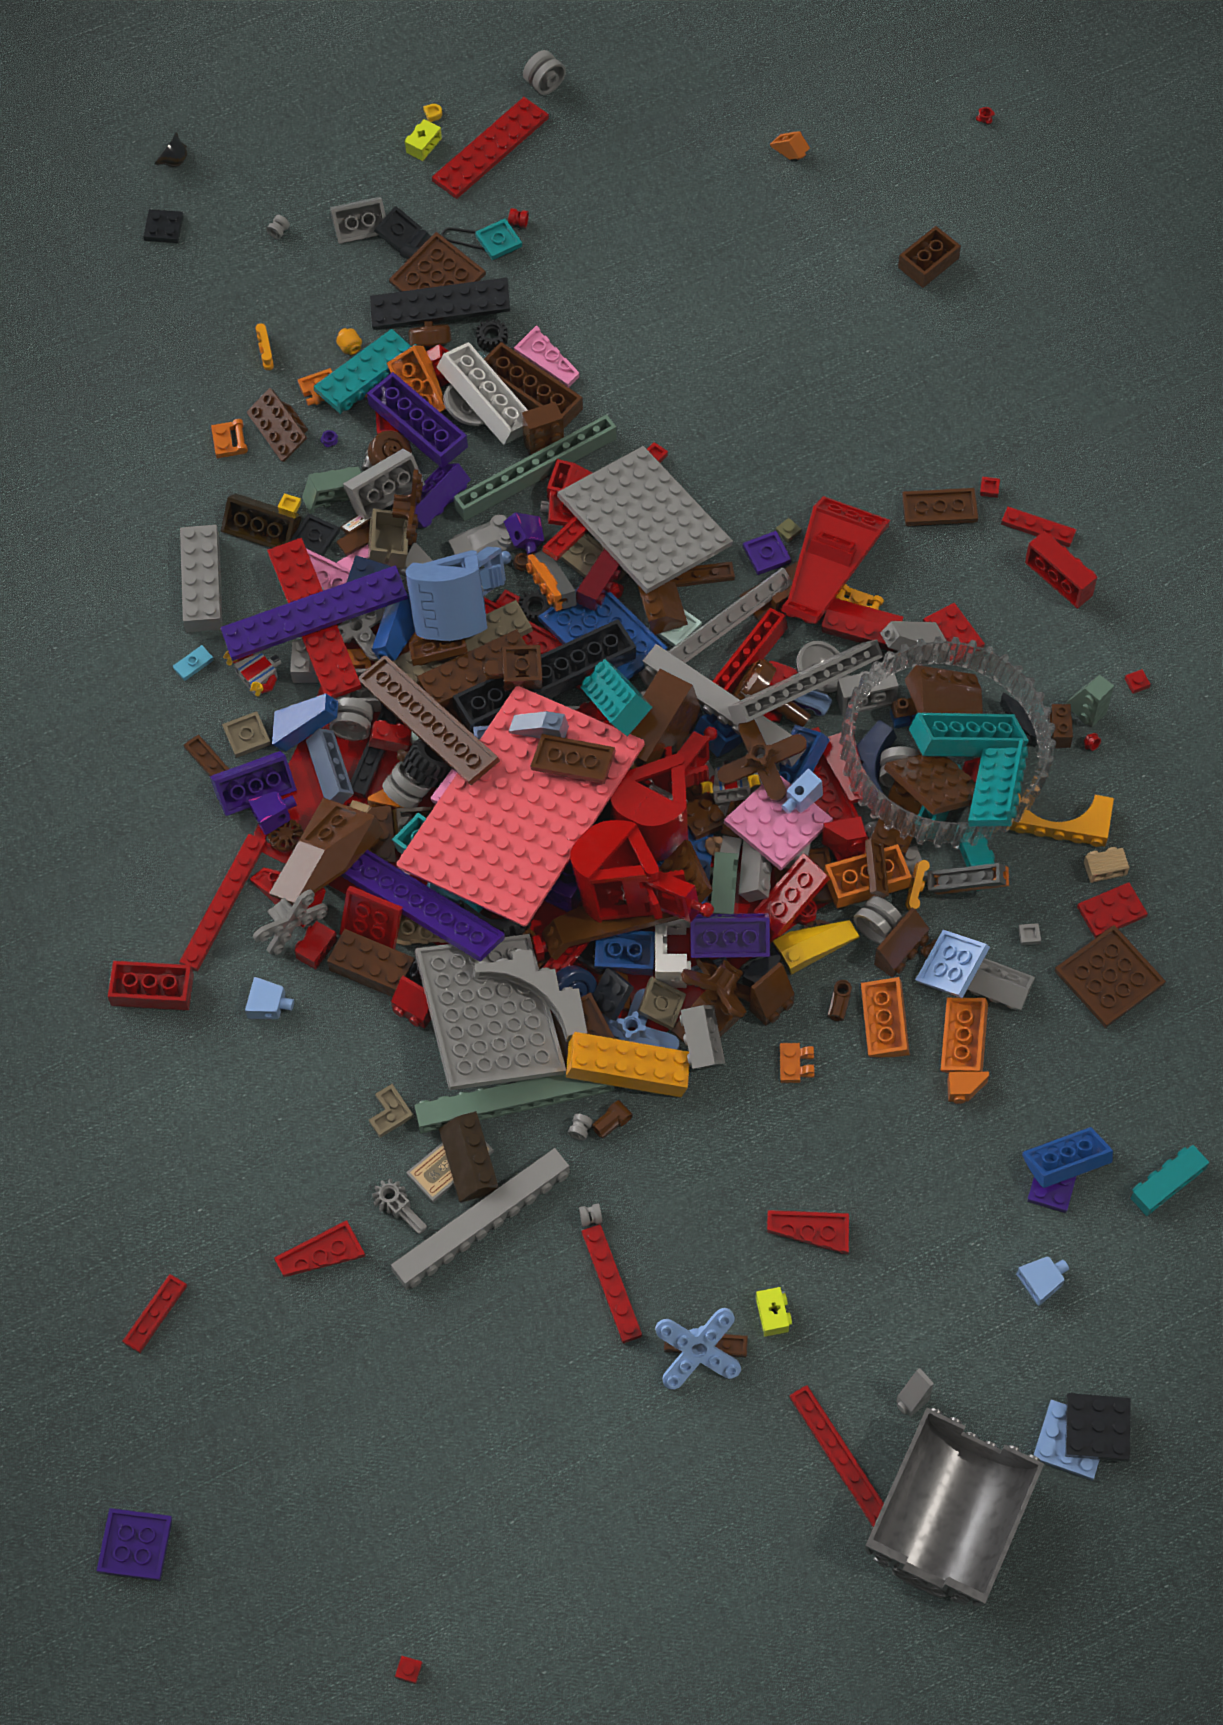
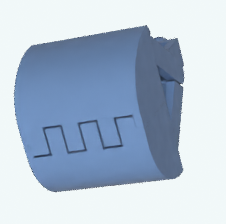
M486 547L478 553L471 550L423 564L412 563L408 566L405 573L416 635L424 639L452 641L471 637L486 630L487 619L484 595L494 588L505 584L504 564L510 563L511 554L507 551H501V548Z

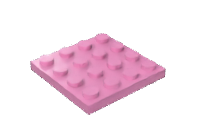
M782 776L780 777L786 788L784 799L777 802L772 801L762 784L724 819L726 826L780 871L823 831V823L833 821V818L815 803L801 813L796 808L790 814L786 813L781 805L787 801V789L791 784Z

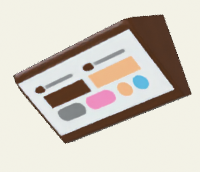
M357 515L340 526V528L346 535L366 527L370 528L371 517L364 520Z

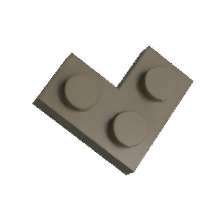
M393 1084L375 1094L384 1111L369 1119V1123L379 1138L414 1117Z

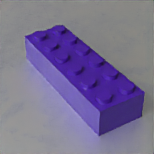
M394 372L367 393L369 406L442 469L468 448L467 435Z

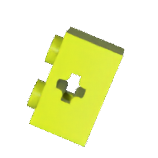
M424 119L415 127L413 133L405 139L406 153L424 161L442 139L441 127Z
M781 1287L756 1291V1302L764 1337L789 1332V1325H792L790 1312L786 1313L787 1297L785 1293L781 1292ZM775 1308V1311L778 1313L774 1314V1312L771 1311V1309Z

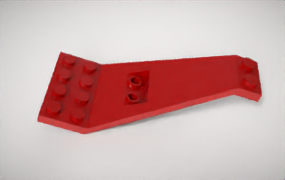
M823 496L813 506L789 597L783 604L781 611L789 617H798L806 623L816 624L878 538L889 527L890 520Z

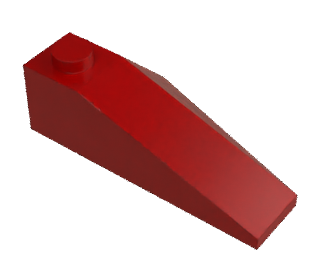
M263 867L250 878V881L276 905L280 902V899L272 897L269 893L281 872ZM325 888L315 893L314 901L308 908L322 903L326 893Z

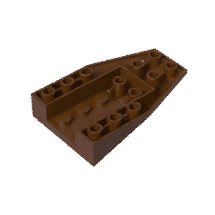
M323 798L269 894L280 900L286 898L289 903L294 904L303 892L311 889L316 893L344 874L384 833L376 816Z

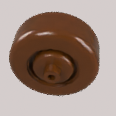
M432 321L424 322L425 326L412 328L408 332L411 346L416 344L417 346L427 347L428 350L439 344L450 343L452 340L449 325H433Z
M387 430L380 432L372 439L368 446V458L371 465L374 466L401 449H405L412 454V448L409 441L402 434Z

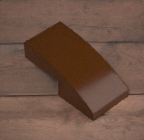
M369 527L357 530L336 541L346 557L366 545L369 546Z

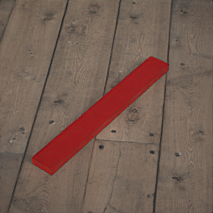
M808 1385L789 1395V1398L874 1527L884 1503Z

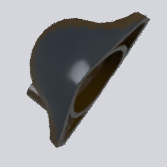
M175 132L170 144L156 160L155 165L178 167L184 162L187 156V146L180 141L177 132Z

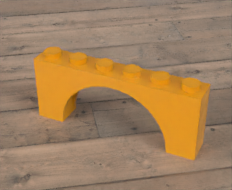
M1019 794V806H1016L1017 817L1013 818L1012 826L992 827H996L999 830H1013L1017 833H1030L1038 837L1047 836L1053 837L1056 840L1064 839L1078 844L1087 843L1095 847H1105L1109 834L1114 798L1095 795L1090 808L1080 817L1065 822H1053L1033 814L1025 806Z

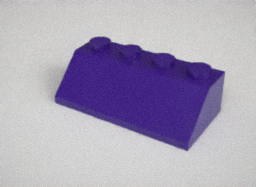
M459 463L447 464L443 469L438 466L424 481L425 485L422 489L421 501L416 505L415 514H418L417 528L428 527L432 523V519L440 515L447 504L454 501V496L467 488V484L471 479Z
M281 751L210 776L215 794L225 816L250 808L248 800L274 791H277L282 796L297 790L286 755Z

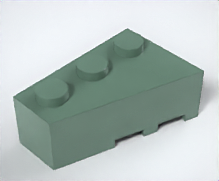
M359 466L309 474L302 495L309 514L314 513V509L318 507H330V503L341 500V502L349 500L343 483L361 473Z
M1099 674L1077 691L1065 704H1071V711L1084 724L1093 727L1107 714L1114 685Z
M715 852L714 867H710L713 891L708 895L712 896L711 902H707L713 905V914H734L738 864L737 853Z

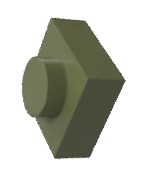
M788 518L776 527L778 535L789 543L801 533V528Z

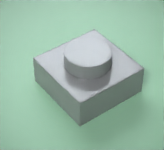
M1038 923L1019 925L1021 946L1041 944Z

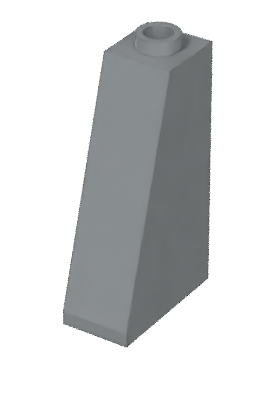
M891 621L880 632L889 648L938 663H942L953 652L936 622Z

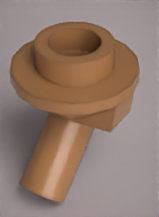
M713 836L706 839L705 848L710 855L715 856V852H720L723 842L722 837Z

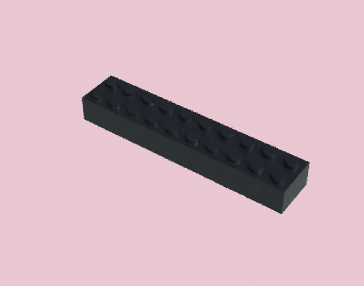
M619 619L614 620L541 654L542 689L527 690L551 699L581 685L583 680L593 673L596 665L604 659L616 668L636 659V646ZM488 679L453 695V707L465 727L474 735L473 727L489 726L513 690H504L503 679Z

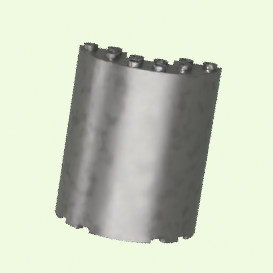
M926 1408L865 1545V1550L867 1554L875 1556L873 1560L883 1568L890 1567L894 1576L918 1589L939 1598L949 1596L953 1602L967 1605V1602H973L974 1606H982L987 1601L1044 1463L1040 1462V1459L1034 1455L1021 1453V1450L1013 1445H1005L1001 1450L997 1448L998 1446L990 1441L984 1442L978 1439V1436L972 1432H963L966 1426L959 1419L954 1417L948 1418L942 1415L943 1413L938 1409Z

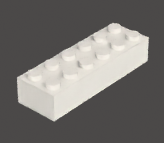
M468 342L444 353L437 365V369L501 443L505 445L523 436L522 412L528 410L473 346Z

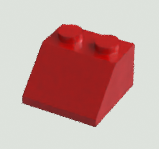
M861 816L823 823L822 844L844 857H855L864 854L866 833Z
M402 976L391 1000L393 1012L400 1017L408 1018L409 1022L414 1026H421L425 1029L431 1021V1015L424 988L407 977Z

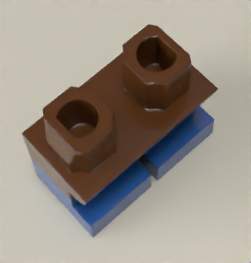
M900 698L897 701H892L890 715L894 729L910 726L911 721L913 722L918 711L912 698Z

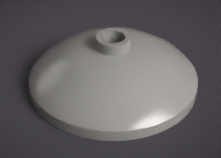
M450 384L443 396L444 405L449 414L457 421L466 425L479 426L485 424Z
M823 641L809 642L798 653V671L806 670L840 652L832 645ZM838 679L815 689V691L821 693L836 692Z

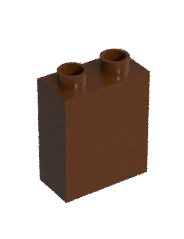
M659 669L643 695L653 708L630 733L643 739L645 745L629 770L665 758L664 748L667 746H672V755L677 754L702 714L692 684Z

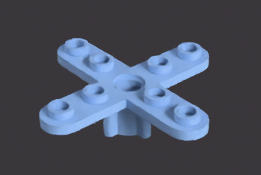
M721 1308L717 1310L704 1326L687 1330L670 1319H663L657 1323L655 1327L657 1336L682 1351L663 1375L662 1380L666 1388H679L700 1363L728 1379L735 1378L740 1374V1363L735 1358L715 1347L734 1323L735 1317L730 1309Z

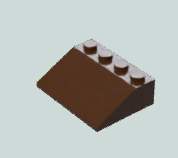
M916 665L904 679L918 713L983 714L982 689L975 674Z

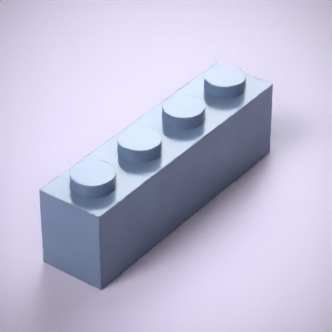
M319 728L306 740L324 798L343 804L354 792L334 731Z

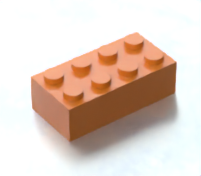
M899 845L884 848L889 893L909 888L912 877ZM866 854L825 865L824 872L830 877L827 885L836 908L858 903L876 896L870 893Z

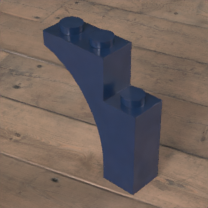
M880 720L858 743L857 748L870 794L868 800L873 804L878 803L883 806L886 798L879 785L880 756L884 750L892 745L897 736L893 728Z

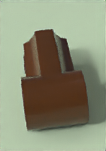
M839 980L834 985V992L827 1017L831 1020L844 1021L852 991V986L848 981ZM843 988L847 990V993L840 994L838 990Z
M617 1100L602 1117L592 1124V1128L603 1139L618 1126L622 1127L632 1119L633 1114L620 1100Z

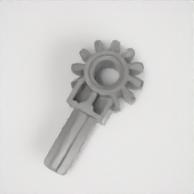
M389 1179L388 1183L385 1184L382 1180V1187L375 1186L376 1192L372 1194V1197L376 1199L374 1205L379 1206L381 1212L387 1208V1213H391L396 1219L401 1216L418 1234L425 1231L427 1225L410 1209V1201L407 1199V1194L404 1193L406 1191L405 1187H400L399 1181L393 1184L392 1179ZM388 1193L395 1195L392 1199L385 1198V1195Z

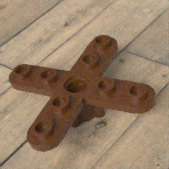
M414 469L411 494L407 496L394 494L392 510L394 518H402L408 521L406 539H408V546L411 547L417 541L418 514H415L417 503L421 501L423 482H421L422 474L417 469Z
M754 719L749 722L739 723L738 729L749 754L722 766L717 773L719 781L728 785L758 772L768 797L772 801H781L786 796V788L775 764L802 753L807 747L805 737L801 734H795L772 745H766ZM765 754L764 757L757 758L758 755Z
M709 957L695 959L697 966L703 973L683 969L681 977L685 984L690 986L696 985L704 990L716 991L721 998L720 1001L725 1004L731 1016L735 1018L744 1017L746 1010L737 997L750 1002L751 987L737 983L743 974L741 970L726 960L717 968Z

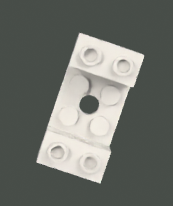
M683 919L655 925V978L673 988H687V984L682 981L681 972L683 969L691 970V961H687V954H667V935H686V928H690V922Z

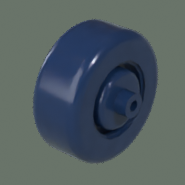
M567 966L556 973L559 991L566 987L579 988L580 997H583L590 992L593 994L596 990L597 982L595 977L582 967Z

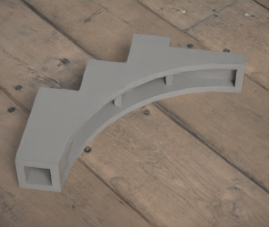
M520 948L515 950V952H512L511 960L502 958L497 960V962L481 961L474 965V979L493 978L506 980L528 989L543 1000L555 1014L562 1027L566 1042L570 1041L574 1032L587 1034L579 988L566 987L559 991L555 969L541 968L538 971L535 970L532 949Z

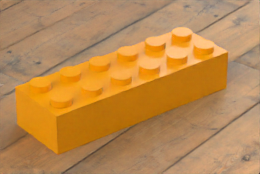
M574 1032L568 1046L566 1078L682 1098L688 1088L689 1063L687 1055L689 1052Z

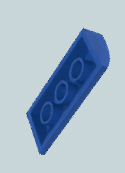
M795 725L792 729L791 735L801 734L805 737L807 747L792 767L779 762L780 776L791 785L808 768L812 772L814 771L830 741L823 733Z
M1092 1127L1024 1151L1022 1156L1036 1180L1045 1188L1112 1163L1113 1150Z

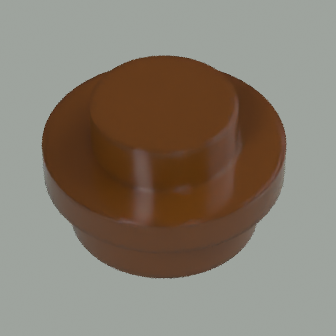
M517 554L513 560L514 567L520 571L527 570V554Z

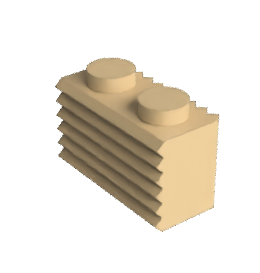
M1111 847L1105 852L1100 853L1092 851L1084 859L1090 883L1126 876L1129 871V865L1123 848Z

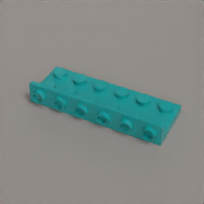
M391 329L314 385V391L341 414L343 411L349 410L358 400H362L370 390L389 376L391 372L386 363L412 346Z
M1019 740L1018 748L983 749L968 819L969 827L1012 826L1013 818L1017 817L1016 806H1019L1021 782L1024 780L1025 758H1028V747L1024 746V740Z

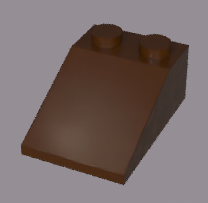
M779 962L751 986L750 1011L765 1026L770 1022L774 1023L780 1017V1013L784 1010L788 1011L794 1005L795 993L782 963Z
M707 989L690 1008L714 1005L721 1037L740 1017L735 1018L731 1016L725 1004L720 1001L721 998L717 992ZM679 1020L671 1032L684 1043L685 1029Z

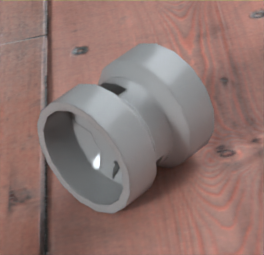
M276 215L273 223L268 225L266 231L274 239H280L283 236V232L287 231L290 227V223L285 217Z
M575 1114L572 1120L573 1125L569 1127L567 1133L574 1139L585 1141L588 1135L587 1130L591 1128L593 1120L583 1114Z
M599 1203L593 1204L591 1207H579L582 1227L589 1226L590 1223H603Z

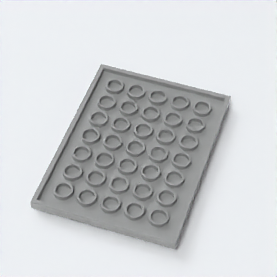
M644 446L560 490L557 494V497L646 594L733 544V540Z
M530 934L505 937L482 960L489 963L497 962V960L502 958L511 960L512 952H515V950L520 948L532 949L535 970H539ZM452 944L416 948L415 955L449 1090L566 1073L550 1008L543 1000L528 989L506 980L493 978L474 979V965L479 961Z

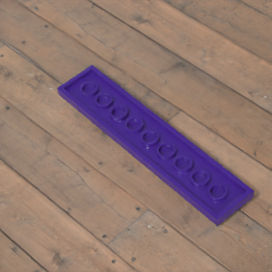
M395 565L220 628L230 657L234 661L406 600L408 596Z
M369 850L348 871L341 875V877L367 893L402 906V914L479 962L505 939V933Z

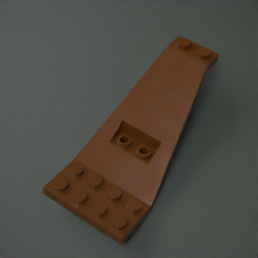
M685 839L659 866V871L668 873L669 871L674 872L675 870L680 871L682 869L686 882L695 885L698 901L702 903L713 889L691 842ZM620 900L617 905L627 904V901ZM583 905L553 919L541 933L551 958L557 960L570 946L681 918L664 913L661 919H655L654 915L603 920L599 923L592 919L584 910Z

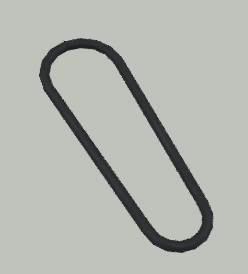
M448 227L442 231V237L449 242L485 250L483 247L451 240L444 236L447 230L475 233V230Z

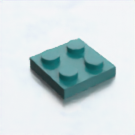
M506 218L475 232L476 238L491 260L522 247V241Z

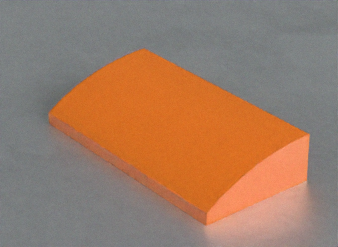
M900 977L861 983L868 1056L899 1057L910 1055L903 988Z
M947 998L941 1059L942 1072H983L988 1012L986 998Z

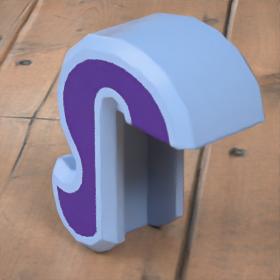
M815 690L792 700L802 709L814 711V714L817 716H824L833 703L831 697L827 694Z

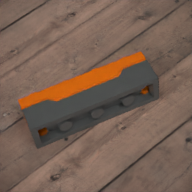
M543 551L534 555H528L527 572L533 576L534 583L539 585L542 595L545 594L548 604L552 605L555 611L576 606V591L556 561Z
M1000 863L928 871V891L935 894L1009 886V867Z

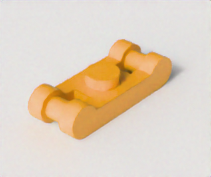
M260 323L256 325L255 329L260 353H262L263 367L265 370H272L274 364L266 326Z
M847 584L844 585L836 596L837 599L879 610V606H882L884 602L881 596H873L850 588Z
M926 860L915 864L905 902L908 910L912 907L916 909L920 906L918 896L919 892H922L924 889V872L930 868V864Z

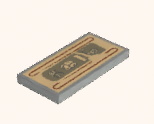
M486 1142V1146L490 1156L494 1152V1150ZM443 1143L406 1172L407 1176L432 1203L454 1186Z

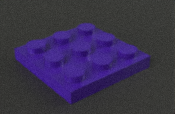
M109 1508L97 1573L161 1581L173 1520L172 1516Z

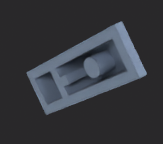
M548 711L514 715L509 733L534 738H541L542 734L565 738L569 725L565 714Z

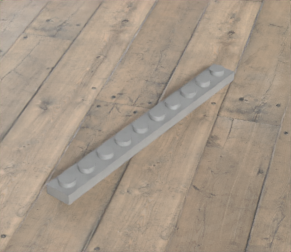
M784 568L779 569L668 652L684 663L688 662L771 601L776 593L787 589L792 584V580ZM645 668L638 673L647 688L656 676L655 674L654 676L648 674Z

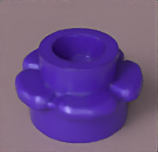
M327 430L322 434L321 443L325 447L335 446L338 443V436L334 431Z

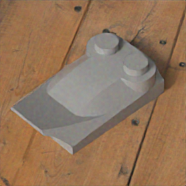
M495 515L490 522L455 535L452 539L448 540L454 554L471 550L478 553L486 547L501 548V551L507 552L517 549L513 545L504 524L507 518L503 515Z

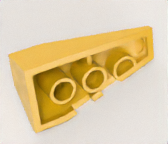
M847 920L790 931L773 940V943L790 973L794 974L860 936L851 921Z

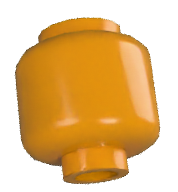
M343 328L338 332L336 343L343 353L354 355L360 351L362 339L354 329Z

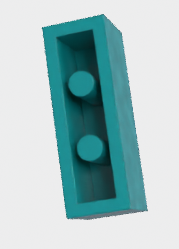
M980 827L958 834L957 845L967 867L994 864V853L992 850H989L987 836L985 833L982 834Z

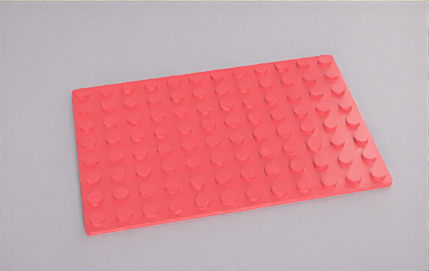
M516 686L480 739L485 746L498 756L500 762L473 785L466 782L458 773L456 774L397 861V866L399 869L521 926H527L570 861V852L573 845L594 824L643 749L645 742L643 739L631 734L626 736L613 726L525 688ZM544 711L565 714L569 725L565 738L615 747L616 753L605 784L531 770L530 765L540 738L509 733L514 715Z

